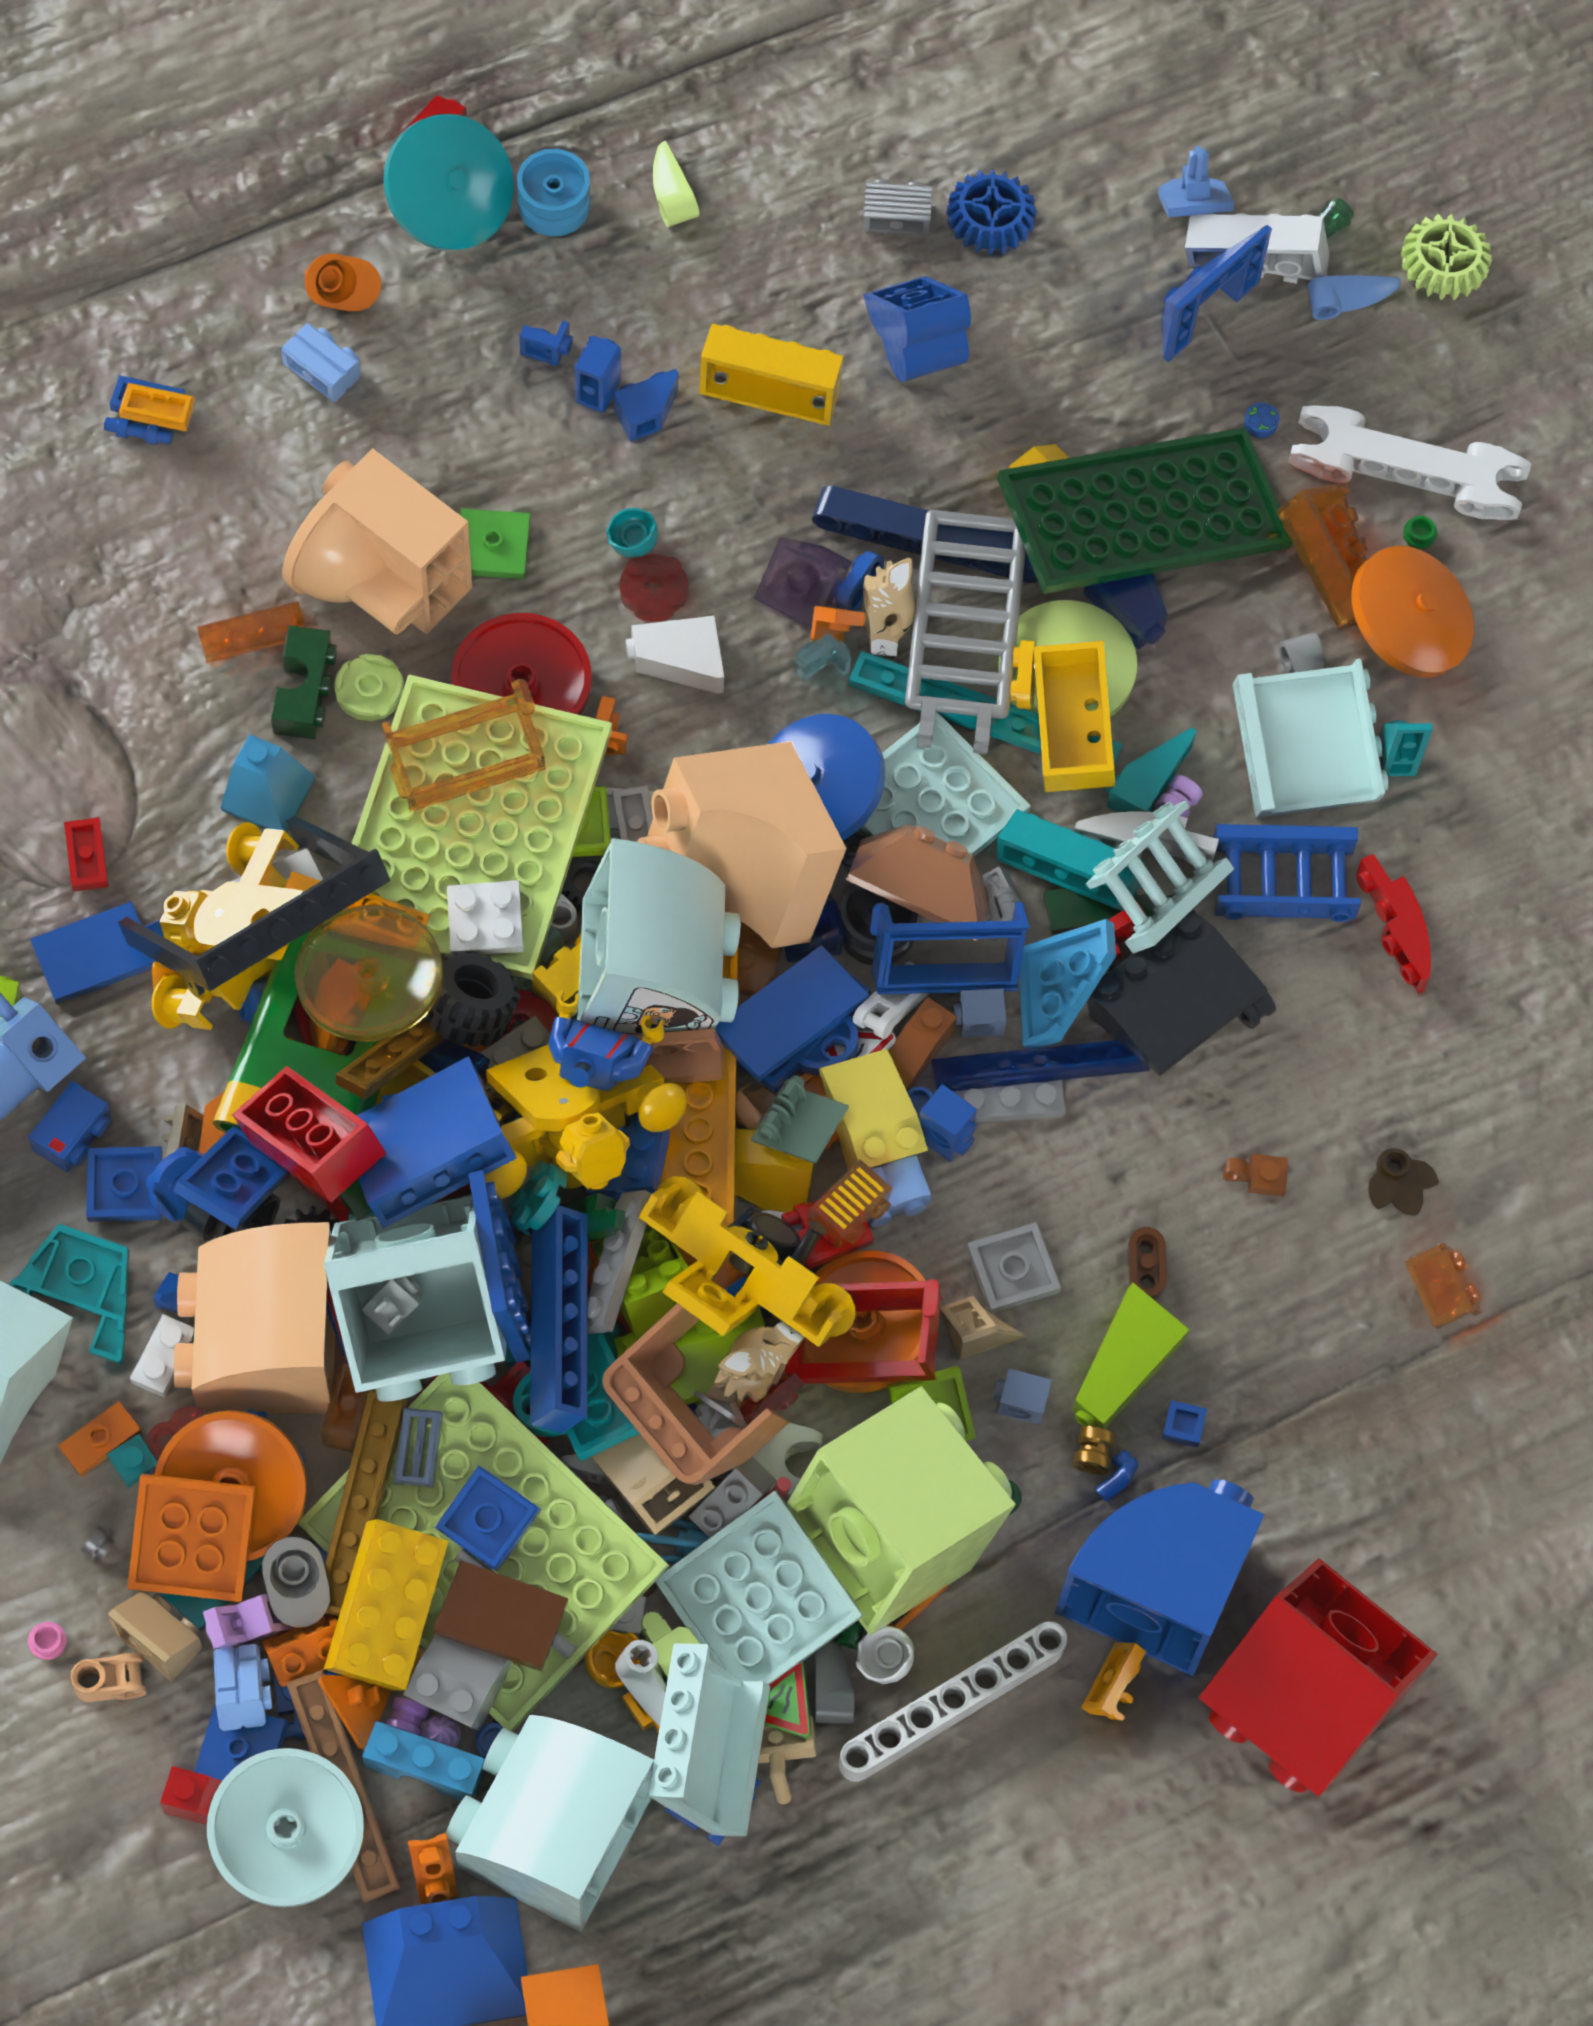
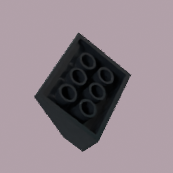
M1192 909L1156 945L1130 955L1105 974L1086 1002L1090 1018L1161 1076L1262 998L1268 991L1266 986L1218 930Z

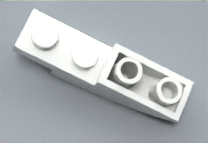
M1130 811L1109 813L1078 821L1074 832L1116 848L1126 840L1134 839L1136 837L1133 833L1134 830L1149 820L1153 821L1156 817L1153 814L1154 812ZM1179 816L1178 819L1185 828L1188 818ZM1166 828L1158 838L1169 854L1185 859L1186 862L1192 864ZM1187 831L1205 859H1210L1213 863L1219 839Z

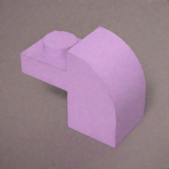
M268 1594L256 1596L236 1605L214 1607L203 1612L206 1632L212 1642L213 1649L238 1648V1646L255 1643L293 1629L292 1626L284 1624L275 1616L269 1603Z

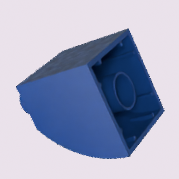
M1219 1479L1212 1480L1209 1488L1192 1482L1172 1485L1140 1496L1106 1518L1082 1545L1068 1570L1055 1613L1119 1643H1136L1146 1651L1145 1655L1193 1676L1264 1514L1251 1508L1254 1498L1248 1491L1236 1484Z

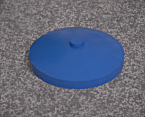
M818 714L797 720L777 733L768 744L792 742L843 841L856 833L868 821L881 799L886 772L883 754L879 745L867 730L859 723L847 717L835 714Z

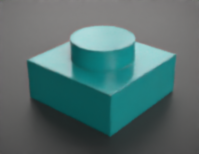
M139 1434L107 1454L108 1459L127 1488L139 1482L141 1474H145L157 1465V1460Z

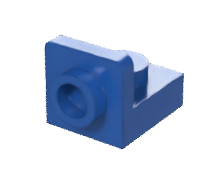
M562 321L556 335L550 334V332L543 328H532L524 325L519 335L520 354L558 366L562 356L569 354L573 344V336L570 335V323Z

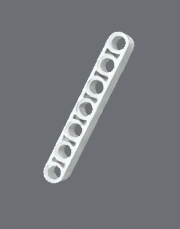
M1047 1621L1041 1623L849 1740L843 1746L840 1753L839 1769L841 1774L850 1781L859 1782L865 1780L1056 1663L1062 1657L1067 1644L1065 1629L1056 1622ZM1044 1636H1051L1058 1642L1059 1646L1056 1649L1047 1650L1040 1645L1039 1639ZM1019 1655L1025 1659L1027 1666L1023 1669H1014L1008 1664L1007 1659L1010 1656ZM979 1675H988L994 1680L995 1686L990 1689H983L978 1686L975 1678ZM949 1694L958 1695L962 1699L963 1705L956 1709L950 1708L944 1703L943 1698ZM916 1714H925L930 1718L932 1724L926 1728H918L912 1723L911 1717ZM891 1733L898 1738L899 1744L893 1748H886L880 1743L878 1738L882 1734ZM852 1753H860L866 1758L867 1764L860 1768H854L848 1764L846 1757Z

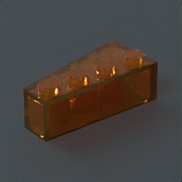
M1347 482L1301 490L1277 511L1284 529L1289 534L1301 561L1310 574L1316 590L1321 595L1330 617L1338 629L1358 626L1352 607V585L1358 569L1367 560L1365 554L1368 550L1365 537H1359L1355 522L1359 520L1355 507H1349L1346 498L1350 493Z

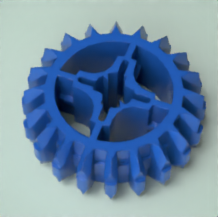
M979 169L978 173H976V178L967 174L966 178H964V183L957 182L955 190L949 195V205H947L946 211L949 229L954 230L955 240L963 239L965 248L972 244L975 245L976 253L983 248L987 249L988 254L991 256L994 249H998L1004 255L1007 251V246L1016 250L1019 246V241L1025 242L1029 233L1034 229V219H1036L1037 213L1034 206V195L1029 194L1028 185L1020 186L1018 176L1011 180L1008 179L1007 171L999 176L992 169L989 175H984ZM990 206H992V213H994L993 219L991 218V211H989Z

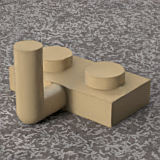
M813 1716L810 1717L811 1735L808 1738L799 1737L764 1725L758 1764L770 1762V1778L776 1800L779 1804H787L792 1798L785 1775V1760L816 1757Z

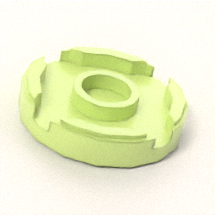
M364 654L353 661L350 659L342 665L336 674L334 690L337 702L346 714L357 720L375 721L386 718L397 710L405 686L403 677L393 661L382 655Z

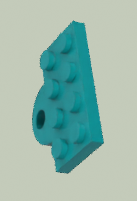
M587 1333V1418L563 1433L530 1425V1415L526 1414L525 1411L530 1405L531 1372L524 1376L514 1392L513 1406L519 1421L537 1436L555 1437L567 1433L580 1462L640 1434L604 1390L603 1375L606 1369L615 1361V1357L603 1333Z

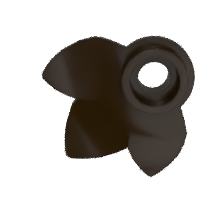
M1391 1148L1380 1154L1376 1163L1377 1173L1369 1181L1368 1193L1370 1201L1376 1209L1384 1208L1392 1202L1394 1207L1402 1213L1417 1216L1423 1205V1189L1438 1185L1439 1180L1436 1172L1428 1163L1412 1160L1405 1151ZM1396 1163L1400 1167V1171H1391L1388 1168V1164Z

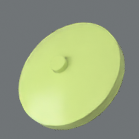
M1074 600L1046 602L1027 610L1019 616L1016 647H1020L1021 640L1036 641L1037 646L1104 641L1110 717L1123 707L1134 687L1137 674V655L1130 635L1116 618L1097 606ZM999 655V660H998V672H999V670H1000V661H1001V656H1000V655ZM1014 668L1013 680L1017 681L1018 668ZM1035 680L1033 708L1027 710L1039 714L1037 685ZM1011 701L1013 705L1017 706L1016 702ZM1088 704L1085 708L1089 711H1094L1098 706Z

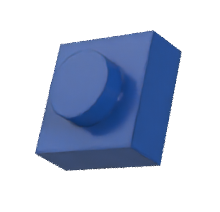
M1171 1400L1162 1439L1198 1447L1207 1408Z

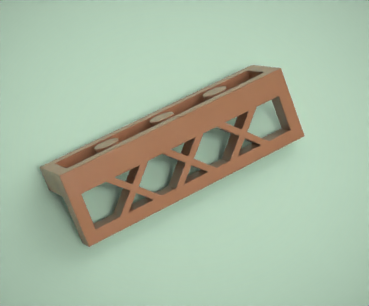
M715 1028L665 1032L664 1038L660 1042L652 1043L653 1051L645 1066L651 1064L664 1076V1084L723 1080L724 1046ZM643 1034L631 1035L640 1038V1040L643 1038Z

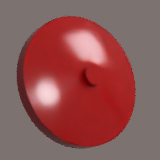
M511 613L497 616L482 623L466 636L454 656L451 669V684L581 715L591 692V665L588 654L580 640L561 623L543 615Z

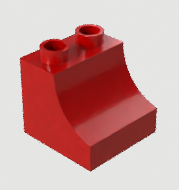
M1318 1558L1274 1597L1198 1698L1212 1709L1209 1713V1720L1218 1732L1236 1743H1245L1249 1739L1272 1758L1268 1765L1269 1769L1281 1784L1298 1793H1304L1309 1789L1320 1797L1342 1774L1356 1754L1415 1685L1438 1654Z

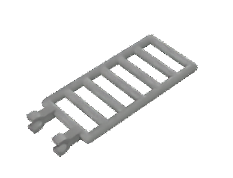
M929 510L925 515L905 694V705L910 709L921 710L917 747L931 748L936 711L977 716L973 753L987 754L991 718L1005 719L1009 715L1010 687L1014 671L1013 650L1016 647L1026 553L1014 520L1011 518L940 510ZM938 524L1014 533L1012 549L937 541ZM935 555L1011 563L1009 580L933 572ZM931 586L1007 594L1006 611L930 602ZM928 616L1003 624V641L926 633ZM929 647L1000 655L999 673L925 665L923 664L924 649ZM921 678L998 687L996 704L919 696Z

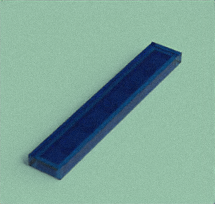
M1118 1040L931 1059V1071L936 1091L942 1084L951 1091H962L973 1088L981 1089L1150 1071L1148 1065Z

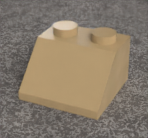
M141 1591L114 1607L108 1613V1617L115 1635L135 1652L142 1654L148 1663L172 1682L203 1648L198 1637L201 1632L186 1618L179 1621L169 1612L172 1610V1607L162 1597L155 1594L151 1598L147 1593Z

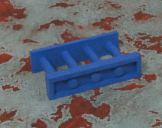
M1216 825L1213 838L1219 839L1216 852L1226 854V858L1234 870L1226 876L1227 895L1218 896L1215 916H1224L1230 920H1238L1244 917L1330 918L1335 922H1345L1350 919H1356L1361 906V898H1347L1345 856L1353 855L1358 841V827ZM1243 852L1261 855L1262 896L1241 895L1240 854ZM1277 853H1293L1296 856L1298 897L1277 896L1275 855ZM1328 854L1331 857L1333 897H1312L1310 855Z

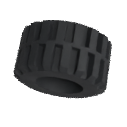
M457 951L454 955H444L442 960H438L435 963L421 997L420 1010L424 1011L422 1016L426 1022H430L429 1027L434 1032L441 1033L442 1038L446 1040L451 1039L457 1045L468 1044L470 1047H478L481 1044L484 1047L489 1046L492 1041H499L502 1035L505 1034L519 1001V986L517 982L513 981V974L510 971H505V966L500 962L496 963L492 961L491 957L487 955L484 957L480 956L477 952L470 951L469 954H465L463 951Z

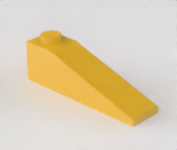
M736 1129L735 1197L738 1198L740 1196L757 1205V1208L761 1211L773 1210L786 1213L793 1210V1206L805 1202L807 1205L815 1164L752 1142L751 1138L756 1130Z

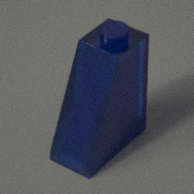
M1153 574L1084 587L1083 594L1095 606L1111 614L1123 625L1138 650L1148 642L1151 645L1156 643L1164 635L1168 613Z

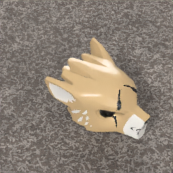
M906 558L895 564L891 560L887 561L886 570L878 566L876 567V576L867 575L864 578L863 604L866 613L864 626L868 635L870 654L896 658L898 641L913 626L916 600L911 583L912 558ZM892 621L894 624L886 626L885 622Z
M783 1321L779 1322L774 1328L757 1327L746 1330L735 1339L727 1356L718 1365L720 1370L706 1396L712 1400L733 1403L736 1399L741 1402L747 1395L754 1402H758L766 1396L771 1385L778 1384L790 1358L805 1337Z

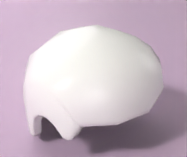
M886 1625L871 1636L867 1633L858 1642V1655L855 1663L867 1679L881 1684L898 1682L910 1671L914 1661V1647L912 1640L900 1628Z

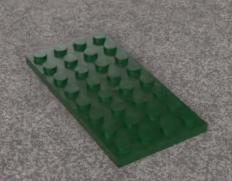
M1246 427L1003 469L999 471L996 477L1043 594L1287 549L1294 542Z

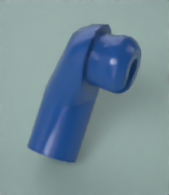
M1127 1450L1119 1452L1112 1460L1118 1470L1095 1487L1106 1502L1128 1486L1138 1469L1136 1457L1132 1458Z

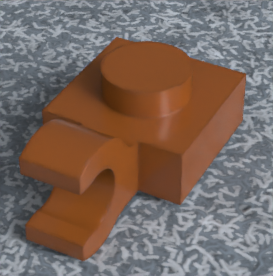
M1252 1154L1249 1163L1238 1158H1228L1227 1165H1224L1223 1180L1248 1182V1193L1284 1197L1287 1185L1288 1158Z

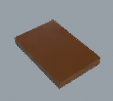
M460 1561L433 1628V1633L542 1672L569 1598Z

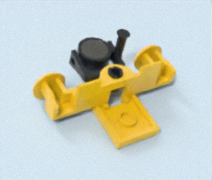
M673 1176L665 1179L658 1186L657 1191L651 1195L638 1218L698 1260L671 1279L662 1293L720 1335L725 1336L750 1317L760 1305L818 1347L825 1343L830 1336L836 1337L844 1334L852 1327L856 1310L851 1295L844 1288L836 1284L822 1283L814 1286L819 1277L803 1266L820 1237L828 1233L822 1224L812 1220L809 1221V1229L803 1239L800 1240L798 1233L787 1222L768 1213H755L756 1211L749 1207L733 1223L726 1227L722 1222L728 1212L703 1194L702 1189L693 1180L686 1177ZM731 1251L733 1252L729 1258L731 1265L738 1271L749 1275L735 1297L713 1282Z

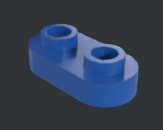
M866 551L862 555L857 556L852 565V570L844 581L842 580L838 583L835 589L834 599L836 600L837 608L857 611L864 600V578L867 575L876 576V567L878 566L883 569L884 559L881 555Z

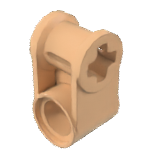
M124 1653L112 1657L79 1661L71 1671V1681L75 1695L84 1702L112 1699L128 1700L146 1695V1687L142 1685L140 1666L144 1662V1656L139 1653ZM126 1671H129V1682L126 1680ZM86 1674H95L100 1679L94 1687L85 1688L79 1684L81 1677Z

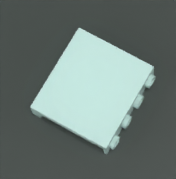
M1356 659L1349 666L1252 678V673L1237 675L1232 685L1256 818L1380 801L1385 795V791L1388 790V776L1386 770H1381L1379 757L1382 756V743L1380 737L1375 736L1373 723H1376V709L1374 703H1369L1367 690L1370 689V676L1368 670L1363 669L1361 659Z
M674 1644L648 1796L711 1835L747 1836L770 1686L765 1682L741 1681L709 1659L711 1648L709 1644Z

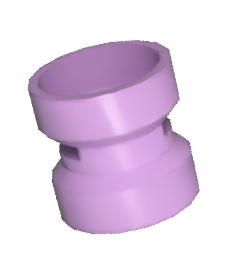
M1175 775L1167 786V793L1161 794L1155 802V808L1157 810L1168 802H1171L1174 806L1185 800L1190 807L1195 806L1202 798V790L1189 778ZM1190 807L1180 816L1188 818Z

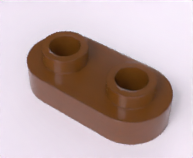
M1142 1227L1133 1232L1128 1243L1129 1286L1132 1283L1136 1284L1153 1300L1162 1295L1167 1283L1166 1244L1163 1235L1158 1230L1151 1227ZM1148 1245L1151 1247L1152 1252L1148 1254L1143 1253L1139 1247ZM1148 1279L1153 1283V1287L1145 1288L1141 1285V1281Z

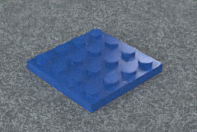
M483 1170L468 1173L492 1313L516 1363L531 1360L529 1347H531V1324H528L525 1312H529L525 1290H522L519 1279L523 1278L522 1266L519 1256H516L513 1245L517 1244L515 1228L510 1222L507 1209H504L501 1195L497 1193L495 1182H488Z

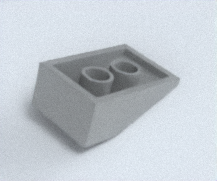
M435 1635L421 1657L403 1695L480 1731L513 1661Z

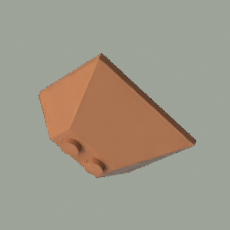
M907 824L861 839L846 878L847 881L936 923L983 922L989 904L986 889L973 854L967 852L966 847L955 841H948L947 843L935 837L934 832L923 826L914 827Z

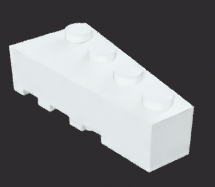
M1214 213L1190 215L1185 244L1189 266L1203 268L1212 259L1268 224L1272 228L1261 278H1263L1265 273L1284 276V282L1297 284L1298 278L1312 280L1317 277L1327 276L1330 254L1323 217L1308 214L1302 216H1281L1279 214L1248 215L1244 213L1235 215H1218Z

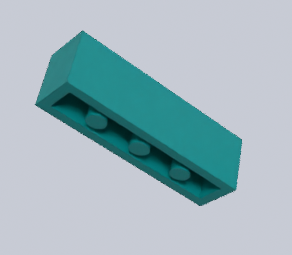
M1016 809L997 837L998 861L1120 911L1124 910L1106 883L1089 889L1086 884L1095 875L1093 869L1098 864L1115 856L1113 852L1115 848L1105 845L1099 840H1093L1073 832L1067 827H1061L1048 822L1037 815ZM1126 866L1117 875L1131 895L1134 896L1141 885L1129 867Z

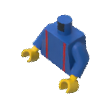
M561 990L557 995L556 1005L559 1017L554 1019L549 1040V1050L557 1064L561 1065L559 1076L569 1080L576 1087L590 1086L603 1091L612 1089L619 1082L637 1078L653 1051L652 1043H658L664 1038L663 1020H660L656 1028L650 1029L652 1024L651 1015H646L641 1021L642 1040L574 1019L572 1022L569 1019L576 1015L578 1011L579 995L576 993L575 1001L571 1004H566L562 1001L564 990Z

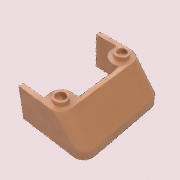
M676 1304L606 1369L603 1375V1387L675 1477L684 1483L698 1485L746 1463L790 1422L784 1416L766 1408L744 1429L730 1427L716 1438L711 1435L671 1387L685 1369L684 1355L674 1343L700 1320L682 1306Z

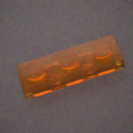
M296 601L198 626L197 631L206 663L286 643L289 625L306 627L299 602Z

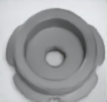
M99 1525L81 1549L82 1552L90 1556L88 1560L92 1561L95 1556L101 1560L104 1558L115 1542L109 1537L112 1529L106 1531Z

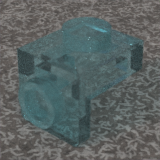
M828 632L815 643L809 642L798 651L795 672L803 681H806L831 662L842 675H845L850 671L851 653L841 640L836 641Z

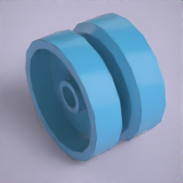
M544 149L531 154L521 164L517 174L518 210L523 222L534 232L546 236H564L576 231L586 222L590 212V175L585 163L572 152L562 149Z

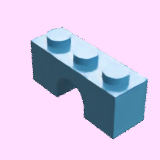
M378 1721L374 1724L362 1756L364 1768L401 1780L402 1776L421 1780L433 1786L437 1793L462 1801L466 1795L474 1799L476 1798L485 1774V1770L482 1769L485 1758Z

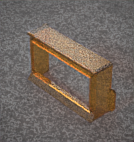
M517 679L511 683L513 695L394 732L391 730L389 721L382 723L384 738L393 760L390 771L397 792L401 798L406 799L410 812L546 770L545 756L530 716L535 711V705L525 680ZM517 713L531 753L412 790L398 748L507 714Z

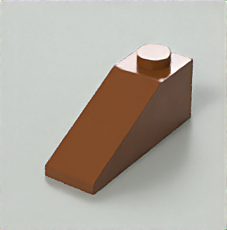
M929 997L925 999L907 1022L888 1051L906 1091L914 1086L955 1031L957 1016Z

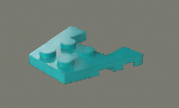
M58 1224L31 1256L26 1267L8 1285L30 1296L36 1293L101 1316V1321L88 1352L122 1365L125 1348L130 1250L128 1247Z

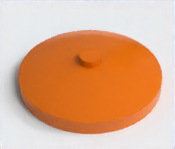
M1391 546L1378 551L1358 569L1352 585L1354 616L1363 637L1383 661L1402 673L1420 678L1443 675L1462 662L1468 654L1473 641V613L1465 591L1445 565L1422 550L1408 546Z
M874 1250L858 1251L843 1255L827 1263L815 1273L819 1277L815 1285L822 1283L852 1284L926 1281L922 1274L905 1259L891 1253ZM922 1310L856 1312L853 1325L846 1333L836 1337L830 1336L820 1347L805 1338L803 1364L918 1360L923 1317ZM899 1381L823 1384L843 1392L867 1393L887 1388L886 1385Z
M226 1410L213 1412L189 1422L165 1446L154 1475L255 1486L247 1562L264 1556L266 1551L275 1542L289 1536L300 1519L306 1501V1472L302 1458L294 1443L274 1423L256 1414L243 1411Z

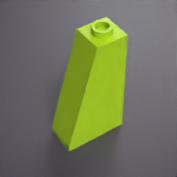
M1134 1283L1128 1287L1075 1399L1072 1412L1075 1413L1074 1417L1082 1427L1092 1426L1106 1429L1186 1341L1189 1329Z

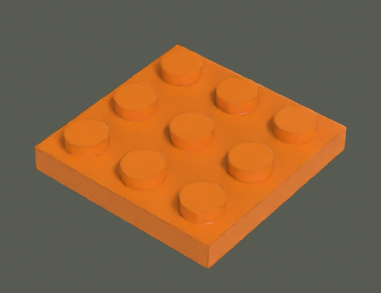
M141 1474L127 1589L242 1602L256 1487Z

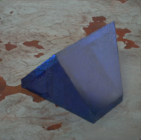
M830 893L811 941L784 946L788 962H799L821 945L832 956L842 955L844 933L837 902Z

